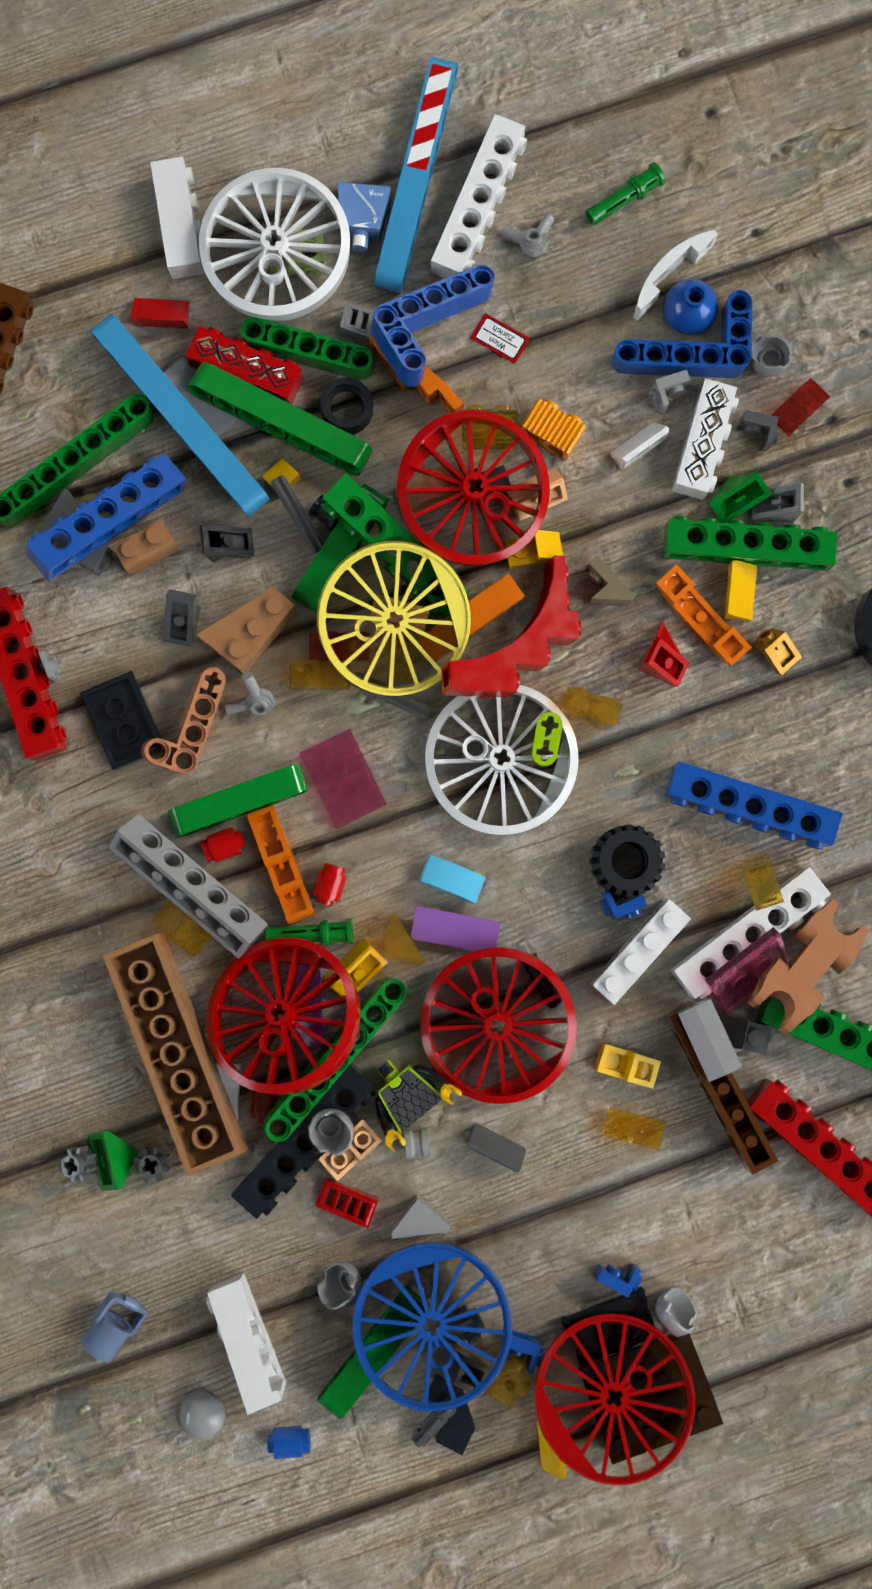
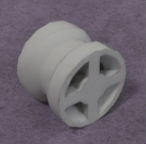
M421 1128L418 1132H413L410 1129L405 1130L406 1158L413 1159L416 1155H421L424 1158L430 1157L427 1128Z

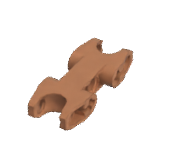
M833 898L814 915L806 919L794 934L804 946L789 965L779 957L775 959L758 979L754 991L747 1002L754 1008L766 1000L767 997H775L780 1000L784 1006L785 1015L778 1030L784 1035L790 1033L800 1022L811 1015L824 999V996L814 987L828 968L831 967L838 974L842 973L859 954L869 929L864 925L856 928L849 935H844L837 931L833 924V916L839 903Z

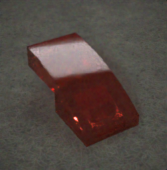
M810 378L771 416L778 417L777 426L789 437L825 404L830 396Z
M327 631L329 639H333L338 636L347 634L338 633L337 631ZM366 631L360 632L363 636H369V633ZM310 632L309 660L330 662L324 652L318 632ZM353 636L333 643L331 646L339 660L344 662L365 642L357 636ZM369 646L351 662L370 661Z

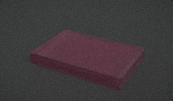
M350 729L299 753L336 830L387 805Z
M774 927L705 979L718 1007L724 1014L728 1013L753 993L758 979L775 959L779 957L787 965L791 962L781 935Z

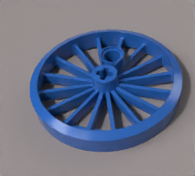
M417 1243L399 1249L386 1257L367 1277L360 1290L354 1309L353 1339L355 1350L364 1372L385 1396L400 1405L420 1411L453 1409L481 1395L494 1382L502 1370L512 1340V1313L507 1294L500 1280L492 1269L479 1257L464 1248L448 1243ZM460 1257L462 1260L436 1311L439 1262ZM465 1262H470L483 1273L484 1277L441 1314ZM435 1263L430 1311L417 1268ZM413 1270L425 1312L398 1280L397 1275ZM391 1278L421 1317L373 1291L372 1287ZM486 1280L491 1283L498 1297L497 1302L445 1319L450 1312ZM368 1295L374 1296L418 1322L363 1317ZM500 1306L502 1309L504 1324L502 1330L447 1325V1323ZM428 1317H432L434 1321L439 1320L440 1326L436 1329V1334H432L431 1330H425L424 1325L428 1323ZM362 1322L417 1327L405 1333L366 1346L364 1345ZM446 1330L502 1335L503 1339L498 1357L495 1358ZM419 1333L378 1371L374 1369L366 1350ZM446 1337L494 1363L482 1381L475 1377ZM423 1338L398 1391L395 1390L380 1375ZM428 1341L423 1401L402 1394V1391ZM445 1347L449 1351L450 1359L446 1364L435 1362L433 1351L436 1348ZM454 1359H456L476 1385L458 1397L455 1396L448 1373V1368L453 1364ZM431 1366L436 1370L443 1371L451 1399L428 1401Z

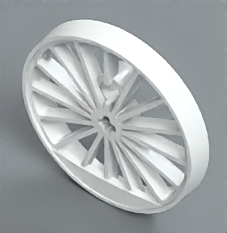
M287 168L259 169L246 173L227 184L210 203L203 217L199 232L200 259L213 287L234 309L247 316L269 321L291 320L309 314L319 308L339 287L349 262V226L345 213L336 197L325 185L315 178L300 171ZM257 197L267 226L265 229L237 198ZM261 197H276L275 222L272 226ZM282 198H295L280 228ZM303 199L319 202L290 227ZM233 202L261 234L237 224L220 214L229 203ZM326 207L330 208L336 218V221L298 233ZM220 223L254 240L211 238L215 224ZM337 229L341 230V245L299 243ZM211 247L251 249L213 263L210 258ZM296 251L338 253L339 257L334 269ZM254 258L224 285L215 274L217 270ZM291 258L329 275L328 279L317 288ZM283 259L313 291L312 294L296 301ZM269 266L280 267L276 274L269 275L266 273ZM259 267V271L245 299L238 297L230 291L253 270ZM285 279L293 303L274 306L275 286L281 284ZM262 280L270 285L268 306L251 302Z
M519 685L517 692L514 693V695L520 696L521 700L504 745L502 738L501 697H496L498 745L475 696H457L438 715L428 736L425 764L427 777L434 795L452 817L467 827L480 832L508 835L521 833L539 826L562 807L571 793L576 780L578 747L569 721L549 698L523 685ZM525 699L540 705L544 710L509 747ZM471 701L491 744L474 732L454 711L466 702ZM546 712L558 714L563 725L561 733L563 740L560 752L556 758L557 763L553 775L515 762L533 760L532 755L515 756L532 748L533 742L513 751L537 724L539 717ZM449 717L453 718L471 735L466 738L464 743L439 734ZM439 739L461 747L465 758L435 760L434 749L436 741ZM479 742L483 747V753L479 756L470 755L467 751L469 743ZM501 752H505V758L509 760V763L504 762L502 766L498 765V759L494 758V755H500ZM541 755V760H546L547 757H552L553 755ZM488 762L442 785L438 783L435 765ZM490 767L456 806H453L442 789ZM514 767L550 779L551 781L545 795ZM494 771L477 821L473 820L458 809ZM510 771L543 800L534 818L531 817ZM498 773H500L502 826L481 823ZM504 773L520 803L527 822L507 826Z

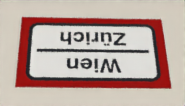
M487 313L484 314L470 337L513 363L517 362L530 340L529 337Z

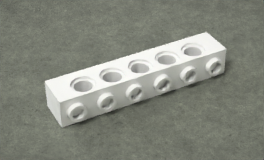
M494 115L431 259V273L447 278L474 267L475 261L472 258L475 251L480 253L485 241L483 233L486 227L491 228L496 215V212L493 210L496 203L501 204L507 189L504 187L507 178L511 180L515 173L517 163L514 161L517 154L522 156L528 139L524 138V125L500 115ZM498 150H504V151H506L507 153H506V154H498L496 151H498ZM493 174L496 176V178L489 179L486 177V175ZM483 198L486 202L477 203L475 199ZM467 222H472L476 226L473 228H468L464 226V224ZM460 246L465 248V251L459 253L455 252L453 248Z
M810 867L802 868L671 968L670 972L690 998L696 999L699 997L703 999L714 991L713 985L720 979L725 982L737 973L735 970L737 966L743 962L749 964L760 955L757 951L763 946L771 947L782 938L780 933L787 928L792 930L804 921L802 916L810 910L814 913L825 906L827 903L825 899L831 893ZM795 892L802 898V903L798 908L793 907L791 904V896ZM773 909L780 916L779 922L774 926L768 920V914ZM749 927H753L757 931V939L752 943L745 936L746 930ZM727 944H731L735 949V955L730 960L725 959L723 956V949ZM708 961L712 964L713 971L710 976L703 977L700 967L702 963Z

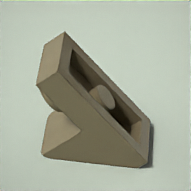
M598 556L588 563L586 568L588 578L596 586L601 585L603 587L591 598L590 605L628 606L634 600L635 595Z

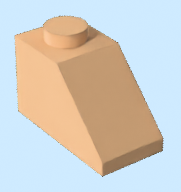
M444 467L432 470L452 478L451 474ZM421 473L411 478L407 483V488L454 487ZM456 493L408 495V500L412 512L415 513Z

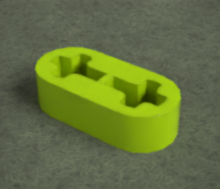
M554 712L542 714L536 724L532 758L537 765L542 767L552 765L558 755L563 725L561 717ZM548 718H553V723L557 724L558 728L552 729L550 738L545 737L546 727L541 726V723L547 722ZM544 741L549 742L548 751L553 753V756L547 757L546 761H542L541 755L536 754L537 750H542Z

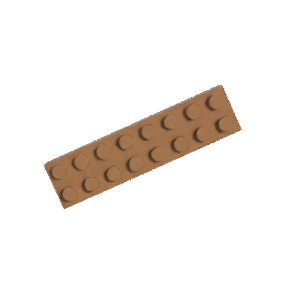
M165 934L151 935L104 955L103 959L187 1176L244 1153L249 1148Z

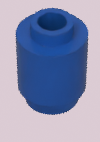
M302 1425L274 1427L273 1434H268L267 1438L268 1453H273L274 1459L303 1457V1454H310V1429L302 1428Z

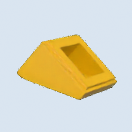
M284 459L278 461L261 476L273 490L271 481L280 475L285 476L291 488L301 480L300 474Z

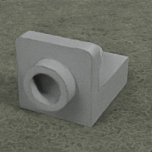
M687 370L655 379L649 396L653 407L658 408L659 414L665 413L669 406L667 395L669 398H673L685 392L690 382Z

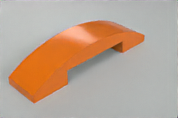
M677 564L655 583L666 601L683 622L730 667L734 665L752 648L734 627L730 628L696 591L693 581Z

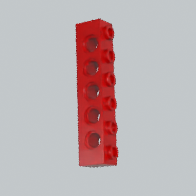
M8 587L0 588V680L25 758L39 760L67 750L65 745L67 735L64 728L59 725L56 717L58 707L55 701L50 698L47 689L50 688V683L47 675L41 670L39 650L35 645L33 646L30 636L33 635V630L29 621L24 618L22 611L24 609L23 599L18 592L16 593V591ZM10 614L9 624L3 626V618ZM18 640L19 648L16 652L12 653L11 645ZM23 667H27V676L21 680L19 673ZM32 693H35L36 702L34 705L29 706L28 698ZM43 719L45 728L41 733H38L36 729L37 723Z
M765 1078L747 1100L752 1112L872 1217V1192L865 1194L864 1191L866 1183L872 1181V1161L865 1156L861 1160L853 1152L856 1150V1147L844 1137L840 1140L832 1134L834 1128L824 1119L820 1118L817 1121L810 1115L812 1109L801 1099L795 1102L787 1095L790 1089L778 1079L773 1082ZM780 1103H786V1114L782 1117H777L776 1107ZM807 1122L809 1124L808 1133L804 1136H799V1125ZM829 1141L831 1150L827 1155L822 1156L820 1147L824 1142ZM851 1161L853 1164L852 1171L847 1175H843V1165Z

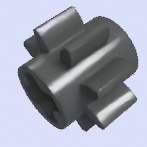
M87 1145L67 1149L68 1156L61 1159L62 1174L71 1178V1183L91 1180V1172L98 1169L97 1155L88 1151Z
M159 1145L151 1152L147 1146L142 1149L144 1157L137 1156L134 1158V1161L139 1163V1169L136 1170L135 1175L141 1173L145 1176V1183L154 1176L158 1182L161 1181L163 1177L160 1171L167 1172L171 1169L169 1165H166V1159L170 1154L163 1155L159 1152ZM150 1160H156L158 1165L155 1168H149L147 1163Z
M463 1305L453 1311V1316L469 1310L466 1305ZM479 1313L450 1322V1325L486 1328ZM452 1330L455 1336L462 1340H467L471 1345L482 1339L481 1333Z

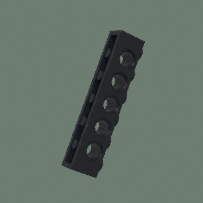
M351 1062L286 1140L277 1142L233 1191L231 1196L256 1220L262 1213L267 1216L278 1204L275 1198L282 1191L287 1194L297 1183L294 1177L301 1169L307 1172L317 1160L314 1155L318 1148L315 1145L310 1148H304L298 1140L300 1135L309 1134L308 1128L313 1116L323 1109H338L347 1114L352 1121L356 1116L353 1113L359 1104L365 1106L376 1094L372 1091L375 1083ZM342 1090L350 1091L353 1095V1101L347 1105L341 1104L337 1099L338 1092ZM282 1156L291 1157L294 1161V1167L290 1170L283 1169L279 1164V1158ZM263 1178L271 1179L275 1185L274 1190L264 1191L260 1187V1180Z

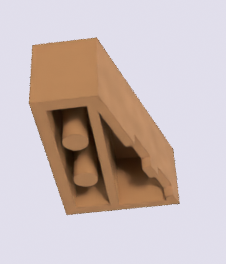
M272 587L196 635L240 673L245 674L298 611L294 603Z

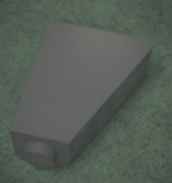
M64 489L38 532L44 533L51 528V525L58 518L63 516L67 518L74 513L79 503L68 490ZM78 527L76 528V531L80 533H86L89 531V529L86 527ZM62 542L52 544L53 547L58 549L66 547ZM105 543L77 562V564L100 576L102 571H107L112 564L114 552Z

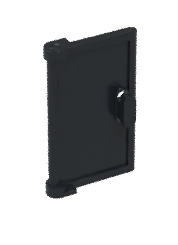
M642 1286L638 1287L635 1292L632 1291L629 1297L621 1295L575 1314L561 1317V1324L565 1329L581 1319L606 1313L633 1316L655 1326L646 1303L648 1301L645 1290ZM600 1324L607 1355L618 1352L623 1324ZM596 1325L576 1333L577 1338L593 1361L603 1357ZM628 1325L624 1349L644 1342L649 1334L639 1328ZM570 1337L580 1366L587 1364V1359L573 1338Z

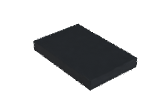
M132 670L80 692L112 770L115 771L143 759L141 746L148 739H162ZM153 743L149 747V755L161 751L162 747L157 743Z

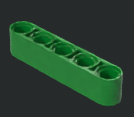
M257 317L246 318L241 324L240 331L243 341L248 343L249 347L259 350V348L266 349L276 358L289 359L301 365L351 377L356 380H366L373 373V356L371 351L364 346ZM252 331L261 332L256 338L248 337ZM279 338L287 339V342L283 345L275 344V341ZM306 345H311L314 347V349L308 353L301 351V349ZM333 352L341 354L336 360L328 358V355ZM360 359L368 362L364 367H357L354 363Z
M363 484L361 488L385 509L389 498L370 486ZM351 502L345 512L349 516L354 517L358 515L359 509L355 503ZM340 520L303 575L292 595L293 599L317 613L322 589L332 571L340 562L357 551L363 544L358 537L354 540L342 529L344 524ZM374 522L366 523L365 529L368 534L374 527Z
M294 764L169 809L168 813L176 836L180 838L307 792L308 788L299 764Z
M406 1285L405 1289L425 1312L421 1297ZM400 1291L393 1302L421 1317L402 1291ZM390 1305L379 1318L418 1322ZM375 1323L363 1338L364 1345L366 1346L413 1330L414 1327ZM407 1337L366 1350L370 1362L376 1371L388 1362ZM355 1349L317 1398V1401L339 1420L347 1414L371 1383L359 1362Z

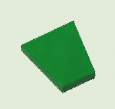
M754 471L728 477L709 500V504L720 521L728 523V521L733 520L771 496L772 493L759 472Z
M109 1131L89 1134L91 1151L97 1155L98 1169L96 1171L101 1191L122 1188L139 1150Z

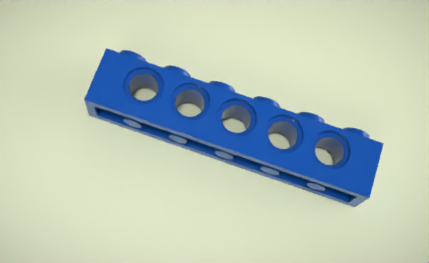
M165 453L158 458L151 457L143 464L140 470L135 473L131 471L121 478L120 483L114 487L108 486L99 492L97 498L91 502L85 501L81 503L74 513L67 518L64 516L60 517L44 533L38 532L31 536L26 544L27 557L49 582L183 492L186 478ZM152 482L156 484V487H147L144 483ZM131 497L135 501L125 502L121 498ZM105 511L109 512L112 516L104 518L99 513ZM86 527L89 531L80 533L76 531V528ZM62 542L66 547L58 549L53 547L52 544Z
M680 761L673 766L665 796L671 798L670 802L672 804L687 807L688 804L698 807V812L714 816L715 812L726 815V821L741 824L742 821L753 824L752 829L768 833L769 829L780 832V838L789 841H796V838L807 841L806 846L818 850L834 845L843 814L842 812ZM693 783H699L703 786L704 794L701 798L693 795L691 791ZM721 791H725L730 795L731 802L729 806H724L720 803L719 794ZM748 800H753L757 803L758 811L755 815L750 814L746 809ZM776 808L781 809L785 814V819L782 823H778L773 817ZM803 817L809 818L812 823L809 832L804 831L801 827V819Z

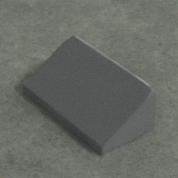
M475 1124L466 1141L467 1147L516 1173L520 1172L526 1149L480 1124Z

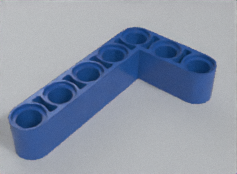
M486 265L474 266L375 308L371 334L402 384L410 387L420 384L423 380L426 357L411 332L489 300L495 280V273L490 267Z
M735 290L729 295L722 310L721 343L622 340L616 346L612 357L613 368L622 374L668 376L687 370L689 376L737 378L741 376L750 363L752 354V297L744 290ZM732 304L741 306L743 311L735 310ZM731 331H738L742 338L734 337ZM627 353L632 359L628 361L623 360L619 354ZM654 354L658 356L659 361H651L647 355ZM681 355L686 358L687 362L681 363L676 360L675 356ZM703 357H711L714 360V363H706L703 360ZM736 357L742 364L736 365L732 363L730 358Z

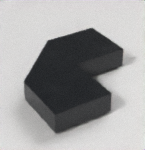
M435 1373L429 1385L428 1401L451 1399L446 1379ZM452 1384L456 1397L464 1394L463 1389ZM468 1403L456 1407V1412L451 1418L447 1417V1422L440 1429L436 1437L437 1443L460 1455H463L475 1430V1423Z

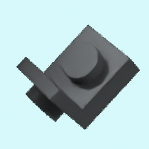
M745 410L740 418L738 429L745 430V433L751 436L764 435L761 448L763 451H768L772 444H776L780 434V428L776 427L778 417Z

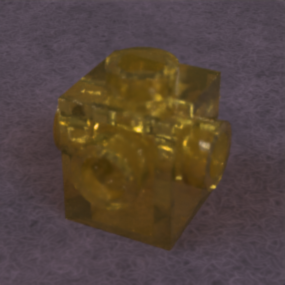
M516 1356L507 1357L499 1375L486 1389V1394L512 1409L519 1397L523 1398L530 1388L531 1382L529 1381V1373L526 1370L527 1365Z

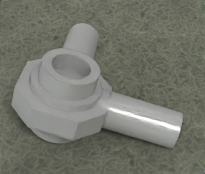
M546 214L537 229H530L525 233L504 227L501 232V238L520 244L522 253L530 257H538L545 252L549 245L546 234L552 226L554 218Z
M251 672L243 674L242 680L248 690V694L245 700L225 704L227 714L230 715L249 710L253 714L261 716L271 712L275 706V700L271 692L264 688H259Z

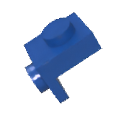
M610 891L601 893L603 899L599 901L605 915H611L612 919H618L624 915L627 920L642 914L641 908L647 906L643 895H638L616 905Z

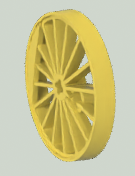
M384 541L358 549L347 556L332 571L319 598L317 628L322 647L329 661L348 681L376 694L388 696L409 695L423 691L442 680L441 668L406 628L453 650L445 664L461 658L470 633V605L460 578L443 558L431 550L414 543ZM396 550L393 606L375 557L376 552ZM404 550L419 554L422 558L398 606L401 551ZM367 555L371 556L388 607L383 604L353 570L352 564ZM426 559H429L437 579L403 608ZM348 570L384 611L334 588L335 583ZM440 583L445 600L407 612ZM331 592H334L381 616L327 613L326 608ZM447 604L452 621L408 617ZM393 611L396 615H402V619L398 620L399 625L396 627L392 623L387 624L386 621L390 618V613ZM326 618L357 619L353 632L333 639L328 638ZM369 620L375 624V632L371 636H363L359 632V626L363 621ZM408 623L453 625L457 638L456 647ZM386 631L363 679L346 668L354 658ZM401 632L408 637L437 670L434 674L418 682ZM391 633L388 686H381L368 682ZM396 634L401 643L414 684L393 687ZM353 636H357L365 642L344 662L339 660L331 646L333 643Z

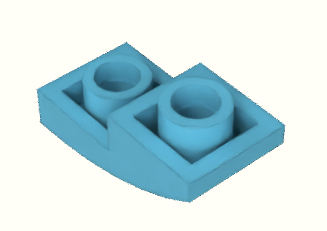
M428 855L419 882L440 892H448L469 903H476L486 877L455 863Z

